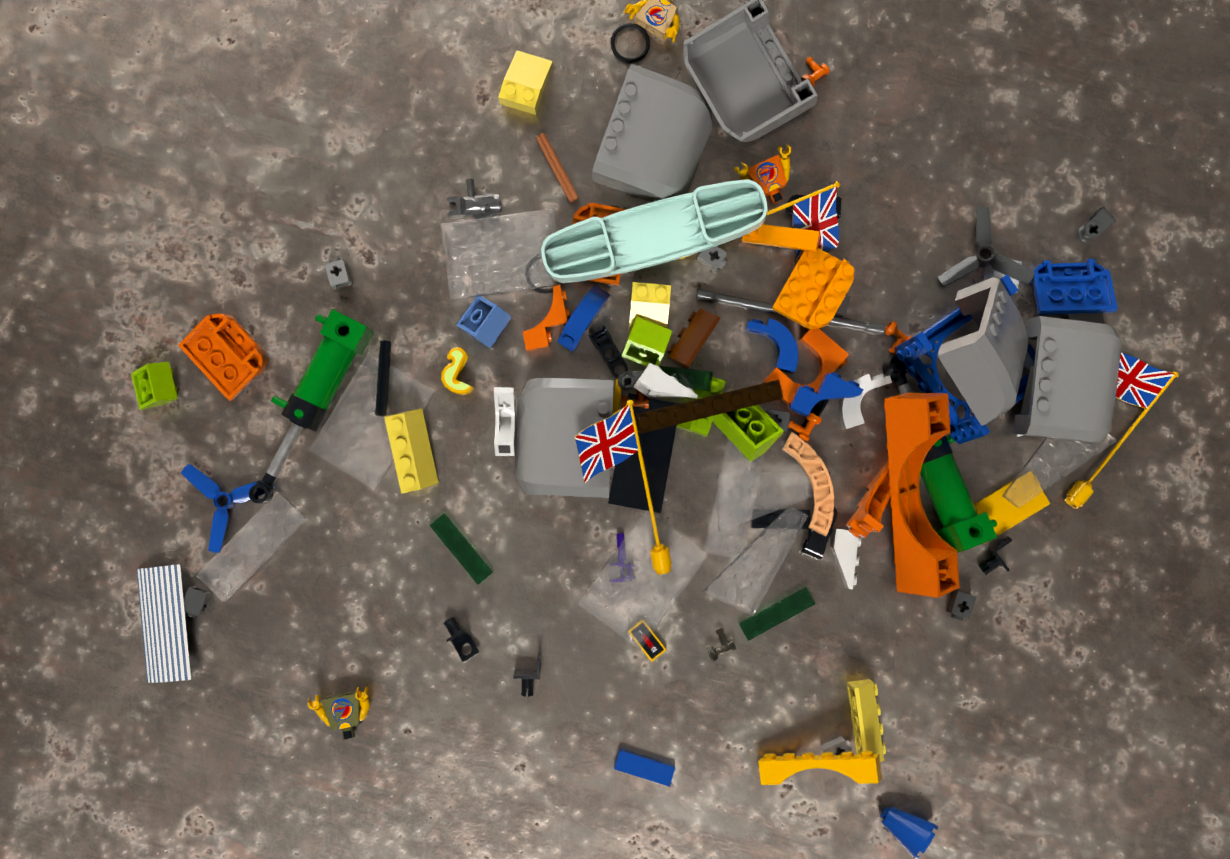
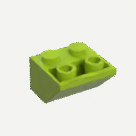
M637 316L621 357L646 367L649 363L659 366L672 330Z

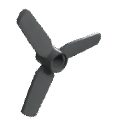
M985 206L977 207L976 243L979 249L976 256L967 257L938 277L940 284L947 286L977 270L979 266L986 267L988 265L995 271L1004 275L1008 274L1013 279L1029 284L1034 276L1032 270L1004 255H995L994 248L990 246L992 243L989 208ZM987 253L990 258L983 259L980 254Z

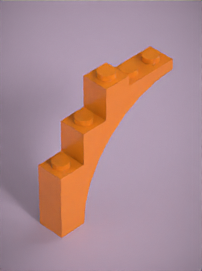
M889 460L886 461L866 487L868 491L857 504L858 510L846 524L850 528L848 531L856 538L859 536L866 538L869 532L879 533L884 527L881 524V518L891 497L889 488Z

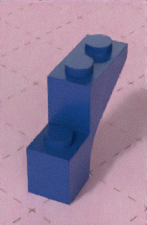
M827 373L824 375L817 393L814 392L815 389L807 385L798 387L788 409L806 417L809 416L814 405L821 400L855 398L860 396L864 389L860 388V384L849 380L847 382L842 380V376L837 373Z

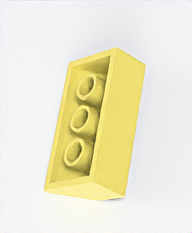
M422 408L384 416L401 494L421 490L439 483Z
M870 679L847 682L856 754L872 751L873 754H879L880 762L884 761V754H886V747L881 740V735L884 732L882 723H879L878 715H881L879 703H876V696H878L877 685Z

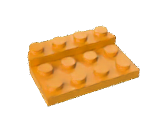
M819 248L817 252L804 250L774 303L772 310L807 329L813 330L827 326L835 316L853 283L854 267L847 260L843 259L841 261Z

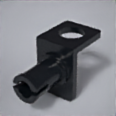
M1009 536L991 546L989 549L993 553L992 557L978 565L985 576L999 566H1003L1007 572L1010 571L997 553L998 550L1012 541Z
M454 617L444 622L451 635L446 641L454 646L462 662H466L479 653L471 635L459 628ZM465 644H470L472 647V651L468 655L462 653V647Z
M538 652L537 670L514 671L513 678L522 679L521 695L526 697L527 689L528 697L534 695L533 679H540L541 652Z

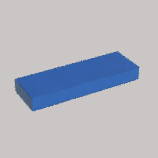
M620 749L614 769L670 787L675 766Z

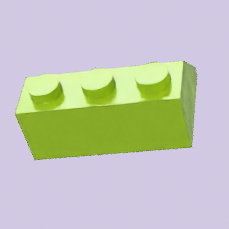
M688 371L683 386L691 388L698 395L697 399L722 394L726 381L706 374ZM714 416L678 424L677 427L707 437Z
M759 405L715 415L713 423L750 462L764 454L784 432Z

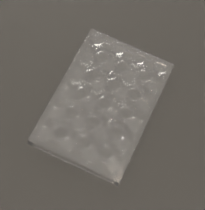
M554 209L440 224L451 300L564 285V283L557 282L550 277L544 266L541 253L544 240L549 235L557 232Z
M368 352L309 451L376 490L394 460L385 419L375 415L379 358ZM390 365L386 416L420 408L424 411L436 391Z
M647 510L644 511L577 603L639 650L644 646L708 556L655 517L660 544L669 547L672 561L671 572L661 575L656 574V571L653 570L650 550L656 545L650 512Z

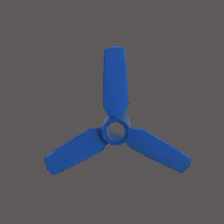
M188 464L183 468L181 474L207 498L213 499L214 506L218 508L213 516L208 550L219 553L222 549L229 520L228 510L233 508L235 503H244L251 500L249 490L258 481L235 488L231 493L222 492L218 484L193 465ZM262 488L258 491V497L265 494ZM223 496H227L228 498V504L226 506H223L221 504V498Z

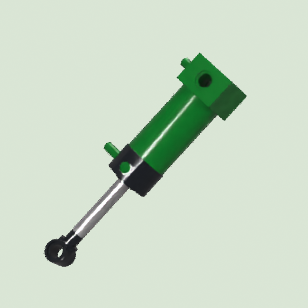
M334 309L331 310L328 318L320 314L316 315L315 321L323 324L320 334L324 337L295 392L291 393L288 401L277 396H273L271 399L272 403L284 409L281 415L290 419L289 421L292 424L263 479L258 480L257 484L249 490V497L254 503H268L273 498V490L275 488L273 483L302 429L308 428L317 432L356 354L362 356L374 333L367 326ZM261 488L265 492V496L262 499L258 497V491Z
M895 354L883 363L882 370L886 376L890 375L891 380H895L900 394L913 393L905 376L907 374V367ZM945 435L928 451L920 474L943 527L936 530V532L945 542L957 549V553L997 538L993 528L997 526V522L994 519L990 520L987 512L978 514L952 454L953 451L950 444L956 441L952 439L951 435L947 437Z

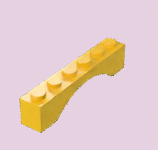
M864 751L853 755V752H842L841 755H833V752H824L821 755L803 753L802 756H795L794 753L776 756V754L770 753L765 754L758 761L761 785H780L791 775L813 768L830 769L840 772L858 784L879 783L882 779L879 754H873L872 751Z

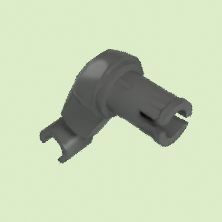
M623 372L618 377V386L623 390L634 388L643 372Z

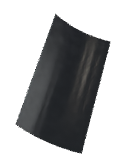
M628 393L629 399H637L636 394ZM648 398L649 408L633 407L634 415L680 403ZM677 425L638 434L653 511L661 513ZM637 451L620 464L615 465L608 504L649 511Z

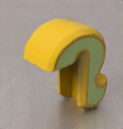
M456 347L451 349L447 355V359L452 361V363L444 367L441 380L444 386L451 392L458 395H467L475 388L458 381L468 359V355L462 348Z

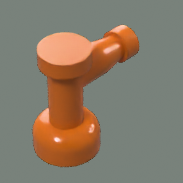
M809 57L805 62L814 73L812 75H804L801 77V80L803 82L809 79L814 87L815 81L823 75L829 74L830 70L826 64L823 63L819 66L812 57Z
M893 320L886 326L884 331L886 335H894L898 338L893 347L889 349V352L893 355L896 354L895 347L912 338L897 329V323Z
M638 390L637 399L621 396L622 408L626 406L628 400L634 402L632 404L633 407L649 408L648 397H644V394Z
M811 412L809 416H806L808 422L805 427L796 424L792 420L788 424L790 429L792 428L799 433L798 437L807 442L810 439L808 437L815 424L818 425L822 421V418Z

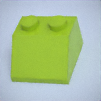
M169 362L146 364L131 373L139 410L168 404L178 399V390L174 385L173 370Z

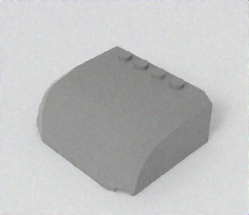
M762 0L749 1L683 42L685 65L721 128L741 142H749L760 138L816 105L818 96L809 79L802 82L769 25V11Z
M631 64L595 159L592 181L650 202L687 194L713 125L711 109L702 93L685 83Z
M995 277L957 292L955 299L957 306L964 316L969 314L972 316L979 331L941 344L937 355L981 426L1006 413L1015 405L1029 343L1028 334L1017 307L1001 280Z
M1043 316L1026 319L1025 328L1028 338L1037 340L1029 415H1015L1013 434L1102 443L1113 427L1122 341L1115 328L1107 324Z
M535 378L527 381L517 401L514 469L515 478L523 494L609 498L610 468L596 474L584 484L575 436L588 426L612 416L614 380Z

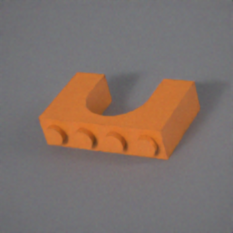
M819 328L809 329L799 340L819 361L820 370L814 382L806 384L815 389V393H817L824 375L827 373L831 374L837 368L841 369L848 362L846 358L849 355ZM776 367L762 384L779 380L783 399L780 400L789 407L797 388L804 385L793 382Z

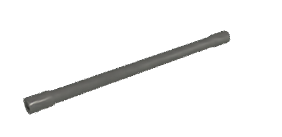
M700 288L697 291L696 300L717 302L781 315L772 310L774 304L720 294ZM834 316L829 325L860 330L883 336L885 331L884 324L863 322Z

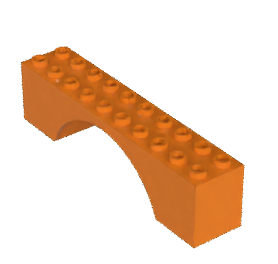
M904 393L884 398L890 476L889 488L891 491L890 506L892 508L893 546L895 553L894 564L896 568L895 582L897 584V592L939 598L959 588L957 549L945 542L930 524L920 498L919 479L922 464L928 451L939 439L951 433L948 393Z

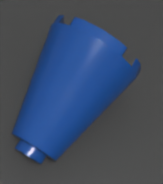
M893 806L889 809L885 807L880 815L882 818L881 823L915 859L920 858L917 854L919 852L924 853L935 836L932 832L933 828L938 829L936 824Z

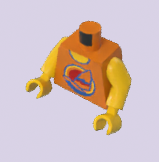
M786 144L787 148L784 152H782V147L778 146L777 150L782 156L778 154L749 168L741 162L743 166L741 171L738 167H734V171L740 174V180L748 179L756 182L761 186L765 197L770 196L773 204L784 200L780 190L784 189L789 181L791 169L789 154L791 153V147Z

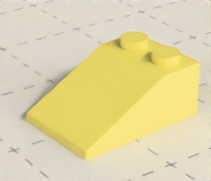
M516 51L498 96L500 104L536 115L553 61Z
M633 282L628 337L637 316L667 328L671 285Z

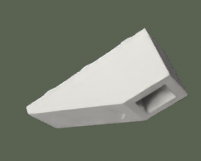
M649 363L634 385L635 389L652 399L681 404L696 400L698 397L691 388L683 386L675 377L669 376L659 366Z
M833 528L831 550L845 588L853 590V585L857 583L855 566L859 564L857 548L861 545V537L856 538L848 530Z

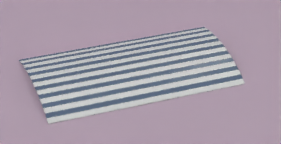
M180 564L136 569L147 683L191 680Z

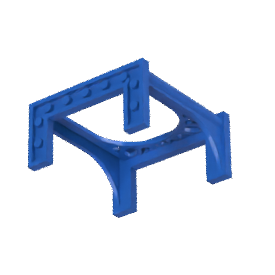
M1008 274L1000 278L1009 296L1019 291ZM959 308L926 330L899 344L894 349L898 359L903 361L907 367V372L911 377H914L922 393H948V398L953 403V407L949 403L950 435L954 441L962 444L983 437L990 433V430L986 424L981 426L974 413H971L967 402L949 393L943 386L937 372V354L942 342L951 333L973 319L970 314L964 316ZM1028 343L1024 362L1029 372L1031 367L1034 366L1036 353L1030 343ZM919 356H928L931 359V363L928 365L923 364ZM927 369L932 371V375H930ZM1029 373L1020 380L1015 404L1025 396ZM958 406H963L965 410L962 419L956 413Z

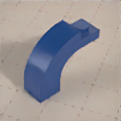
M594 285L569 318L557 342L574 352L592 321L605 306L610 294Z
M771 318L767 320L766 325L763 324V321L757 319L748 321L745 331L764 335L774 342L777 348V360L774 369L777 367L780 371L790 374L795 373L798 363V348L791 332L783 324Z

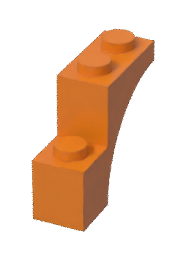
M560 285L553 286L552 306L544 320L534 328L523 331L527 352L548 348L552 338L550 331L546 332V328L566 325L567 320L570 318L569 308L564 306V301L567 300L565 289L561 290Z

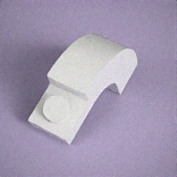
M867 374L854 381L860 384L859 387L864 390L860 396L842 398L840 400L839 419L843 430L865 423L860 408L863 396L871 389L892 383L890 375L884 377L883 374L872 377L873 381H871L870 375Z
M494 387L495 456H515L516 401L514 387Z

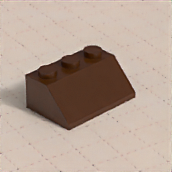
M699 309L697 313L693 311L687 320L690 322L687 329L684 327L681 329L677 336L680 338L677 344L672 343L667 353L670 355L667 359L687 371L719 322L720 317L702 309Z

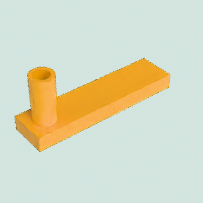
M763 224L760 228L742 236L741 241L743 243L817 252L821 233L820 231Z

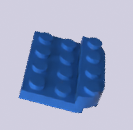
M1088 259L1085 263L1051 264L1050 260L1043 261L1033 271L1034 276L1029 285H1033L1038 315L1115 313L1118 307L1110 271L1095 263V259Z

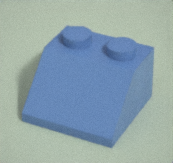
M477 295L456 326L490 348L512 317L496 304Z

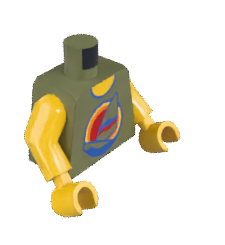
M357 687L356 692L325 697L321 700L322 703L320 702V696L315 695V701H311L308 698V707L314 710L327 726H330L332 730L342 729L343 739H350L355 737L353 726L360 725L362 720L366 719L370 709L369 688L365 687V691L362 692Z

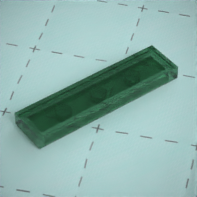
M445 513L429 525L477 585L493 573Z
M804 587L738 624L749 641L815 605V602L807 587Z

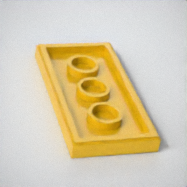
M1031 471L1025 472L974 503L978 514L987 512L990 520H996L997 526L993 528L997 536L1051 504Z

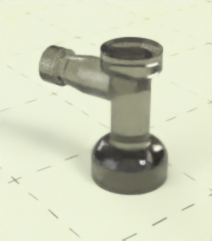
M723 628L715 631L718 634L721 646L717 648L709 646L706 648L712 662L718 660V655L731 649L732 651L736 650L733 640H728L723 633Z

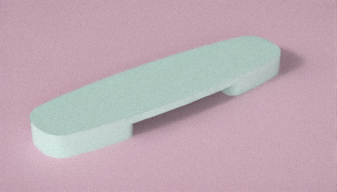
M748 179L701 186L691 193L643 204L603 218L591 217L561 229L544 240L541 247L543 263L550 277L560 283L603 278L663 264L716 247L760 228L767 216V201L761 186Z

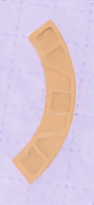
M791 432L782 450L790 454L802 466L810 480L814 496V508L808 528L826 537L834 515V490L831 477L824 462L805 440L798 437V435Z

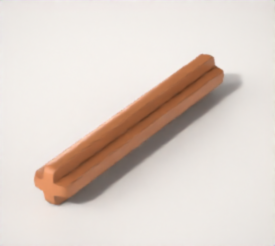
M546 134L538 135L536 137L537 142L569 202L576 201L578 195Z

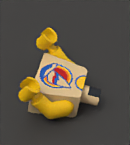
M641 0L634 5L628 4L623 14L629 13V19L631 20L635 16V24L664 42L667 37L672 38V42H675L677 33L680 30L679 15L676 13L677 7L672 4L674 0Z

